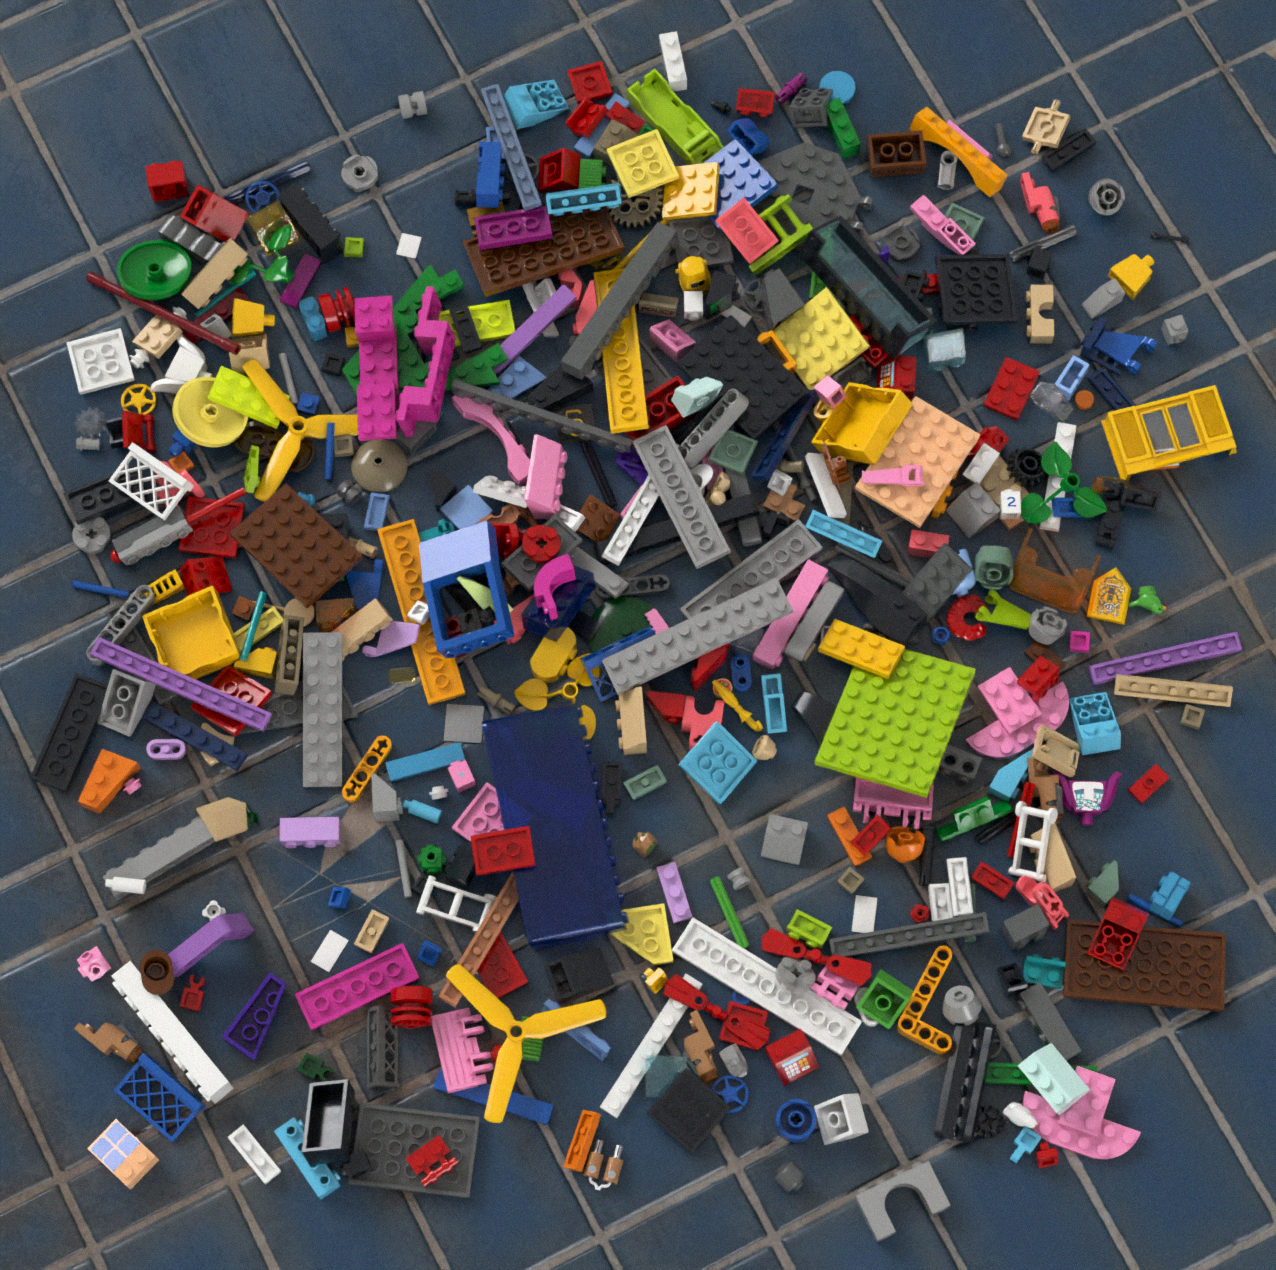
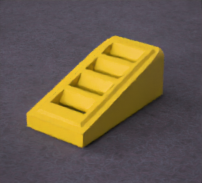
M176 569L148 585L157 596L153 605L185 590ZM173 579L176 582V585L174 586L171 583V580ZM167 583L170 589L166 590L164 584ZM157 587H161L163 591L162 594L159 593ZM145 593L147 598L149 597L150 593Z

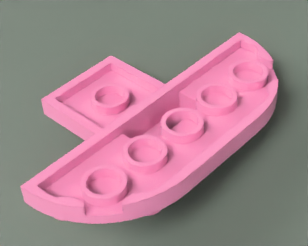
M1010 667L978 685V691L998 720L970 736L965 742L976 753L996 759L1013 757L1031 747L1035 743L1037 729L1042 724L1056 731L1065 720L1069 708V695L1063 681L1050 688L1043 698H1039L1037 702L1031 699L1025 689L1017 685L1018 678Z
M1076 1066L1075 1072L1088 1086L1090 1091L1060 1116L1044 1097L1025 1091L1023 1106L1030 1110L1032 1116L1038 1122L1037 1126L1031 1128L1032 1131L1041 1136V1139L1053 1145L1093 1159L1106 1160L1127 1152L1140 1136V1131L1103 1119L1116 1080L1114 1078Z

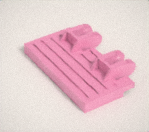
M856 777L853 812H861L862 806H864L863 823H868L869 811L876 812V815L881 817V808H884V815L900 817L901 810H903L902 827L907 828L909 815L915 816L914 829H919L920 812H923V820H931L934 785L932 784L929 795L925 798Z
M469 1008L430 1016L432 1018V1028L447 1092H457L486 1084L485 1074L476 1076V1074L493 1070V1064L488 1063L474 1067V1062L491 1058V1053H480L476 1037L467 1039L469 1036L484 1033L485 1028L484 1026H477L465 1029V1025L481 1021L482 1016L480 1014L471 1016Z

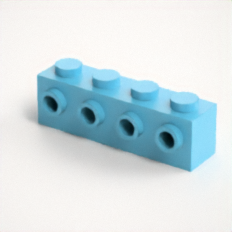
M620 183L547 193L548 214L560 216L564 215V212L567 211L580 213L583 212L582 209L590 208V211L600 210L602 206H608V208L619 207V204L622 203Z
M293 1117L274 1132L321 1200L341 1186L338 1183L341 1178L335 1169L330 1171L327 1166L328 1163L308 1164L302 1154L305 1125L301 1120L297 1122Z

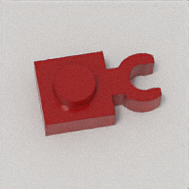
M191 975L189 978L191 987H184L180 1008L200 1012L205 994L204 991H200V988L205 985V978L201 977V981L196 984L194 983L195 976Z

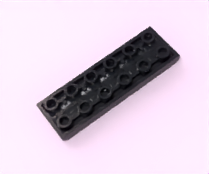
M974 1022L965 1026L964 1023H956L934 1129L936 1138L973 1143L996 1025Z

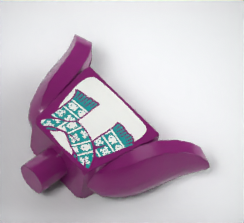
M1057 770L1050 772L1051 775H1058L1059 786L1062 788L1063 806L1070 810L1072 815H1081L1082 826H1092L1093 815L1098 816L1102 811L1108 810L1114 801L1118 782L1123 775L1122 773L1115 772L1110 776L1107 783L1106 781L1072 780L1067 782L1061 772Z

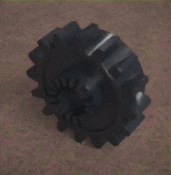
M1023 447L1022 450L1017 448L1015 452H1012L1006 462L1009 465L1006 470L1011 471L1009 477H1015L1014 482L1020 481L1022 487L1027 484L1028 488L1032 485L1036 487L1045 479L1046 473L1041 466L1042 455L1040 452Z

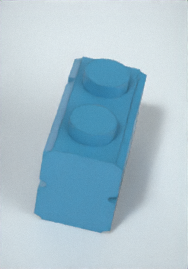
M1170 872L1167 877L1163 875L1158 884L1161 887L1158 892L1154 891L1149 899L1152 902L1149 907L1150 910L1170 920L1191 883L1174 872Z

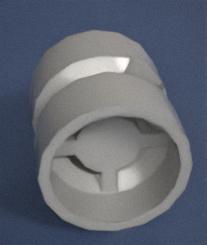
M423 91L414 92L412 96L408 94L398 96L402 119L411 118L414 114L417 116L428 114ZM411 102H416L417 107L413 108Z

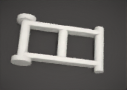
M1019 801L1015 809L1016 816L1020 817L1013 867L1009 868L1008 873L1019 877L1028 876L1036 881L1045 882L1044 867L1050 826L1055 823L1058 812L1055 808H1049L1046 811L1028 807L1026 802ZM1027 815L1044 818L1041 841L1024 838ZM1023 846L1040 849L1036 872L1020 869Z
M429 875L416 913L424 915V912L448 919L472 927V932L476 933L497 897L490 894H485L482 897L436 882V877ZM433 886L456 894L449 914L426 907ZM463 896L486 903L479 924L456 917Z

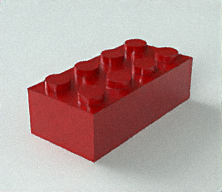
M679 375L645 395L649 428L623 432L627 438L634 441L667 425L670 431L699 413L697 411L683 418L671 399L675 389L681 385L686 386Z

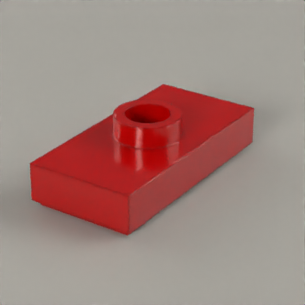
M1155 764L1127 791L1142 804L1167 782L1170 777Z

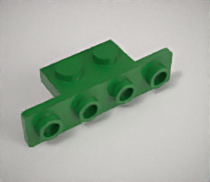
M984 797L951 811L954 821L937 828L935 833L941 841L950 840L956 835L968 832L980 825H985L996 818L1006 816L1012 812V807L1006 800L991 805L990 799Z

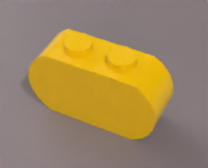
M555 625L548 629L530 659L531 671L536 679H540L545 683H552L557 681L560 675L564 676L568 669L567 663L570 659L573 660L578 651L576 649L575 634L570 628L563 625Z

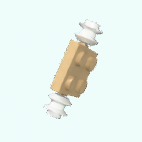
M172 308L174 314L187 320L186 312L182 308ZM155 315L132 341L140 349H135V356H129L131 359L130 363L138 369L139 367L144 368V362H150L148 354L159 359L183 331L178 325Z

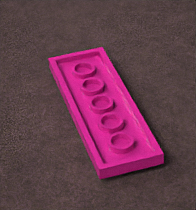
M401 943L296 993L295 996L311 1031L390 994L393 988L407 986L420 980L404 944Z

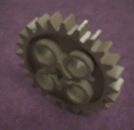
M617 175L618 181L611 180L612 184L620 183V188L623 190L624 188ZM656 187L631 198H628L626 194L622 195V203L619 204V207L608 208L607 206L611 218L614 217V223L620 221V227L627 224V229L634 225L635 230H637L639 224L644 228L645 222L651 225V218L657 220L655 213L661 214V210L658 207H663L661 201L664 197L659 195L662 193V188ZM642 205L648 206L647 210L641 211L639 210V208ZM625 206L630 208L628 212H622L621 209Z

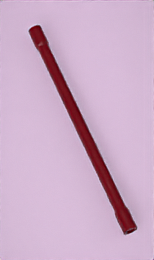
M90 272L87 275V282L164 318L234 355L240 352L241 346L223 338L148 300L134 297L122 287L94 272Z

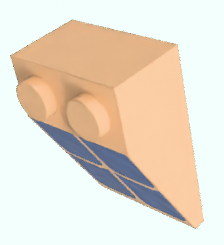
M117 1119L87 1148L130 1190L159 1161Z

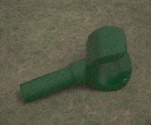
M244 801L246 803L247 826L252 827V822H256L259 825V815L252 812L247 802Z

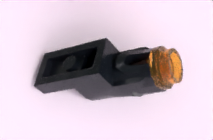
M1095 477L1092 484L1093 492H1096L1098 495H1104L1107 498L1117 499L1120 505L1157 511L1162 495L1161 491L1142 488L1138 482L1116 477Z

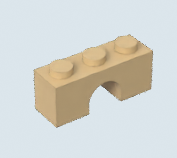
M1031 285L1030 290L1026 291V302L1029 303V308L1026 309V320H1029L1026 336L1030 337V343L1052 344L1054 339V319H1045L1039 312L1045 309H1052L1054 302L1053 285Z

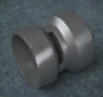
M347 479L337 488L336 494L339 497H343L345 502L352 506L361 498L362 491L359 488H355L353 483Z

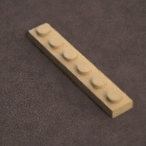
M1116 674L1114 695L1226 707L1231 705L1233 692L1232 686Z

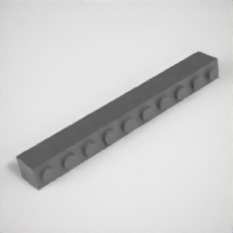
M657 222L561 360L564 372L581 380L590 373L595 360L597 361L600 358L604 347L610 344L613 334L619 331L622 321L629 316L633 305L639 302L642 292L648 289L653 276H657L660 266L668 260L671 250L677 247L679 242L677 230Z

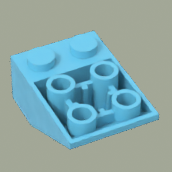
M555 80L510 86L503 96L516 129L534 126L569 110Z
M1106 692L1069 698L1074 728L1082 755L1121 749V732Z

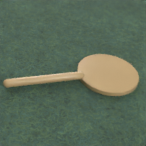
M296 598L290 600L285 608L265 603L263 606L266 608L274 606L276 610L284 611V616L303 617V627L311 623L315 614L313 605L305 608Z

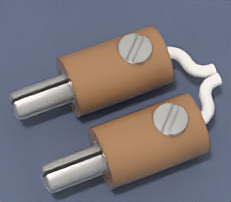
M597 1140L594 1152H589L583 1176L589 1178V1182L595 1186L596 1190L607 1188L611 1184L617 1185L623 1165V1160L620 1159L623 1146L620 1145L619 1148V1145H616L614 1156L608 1158L603 1181L608 1184H602L599 1187L592 1179H598L604 1158V1155L600 1154L603 1141Z

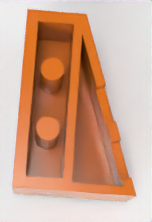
M102 749L78 800L81 807L100 814L116 797L123 786L125 787L124 784L141 769L138 762Z

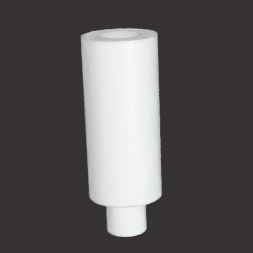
M114 876L113 879H106L105 886L112 887V891L145 894L146 880Z

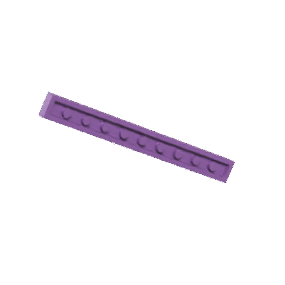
M99 637L90 653L92 657L259 731L264 732L272 717V714L268 711Z

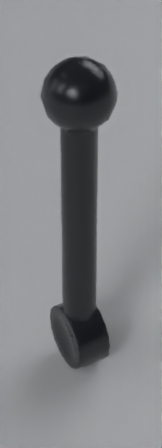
M1152 232L1150 234V237L1152 239L1163 238L1178 240L1184 244H1186L1189 241V238L1186 235L1182 237H1176L1169 235L1157 234L1156 232Z

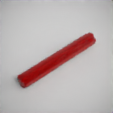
M1031 782L1025 783L1021 801L1026 802L1028 807H1031L1036 787ZM1018 816L1007 854L1011 858H1014L1020 819Z

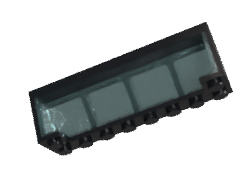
M842 216L834 218L810 231L797 254L893 360L931 333L938 321Z

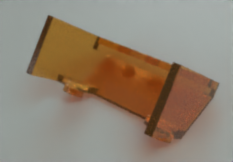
M1029 528L1013 567V579L1009 583V587L1015 592L1066 612H1077L1082 605L1101 556L1097 555L1091 571L1080 568L1074 571L1071 579L1035 565L1038 558L1037 552L1027 546L1033 530Z

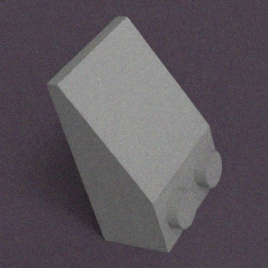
M113 669L97 723L124 735L131 736L152 699L156 684L122 669Z

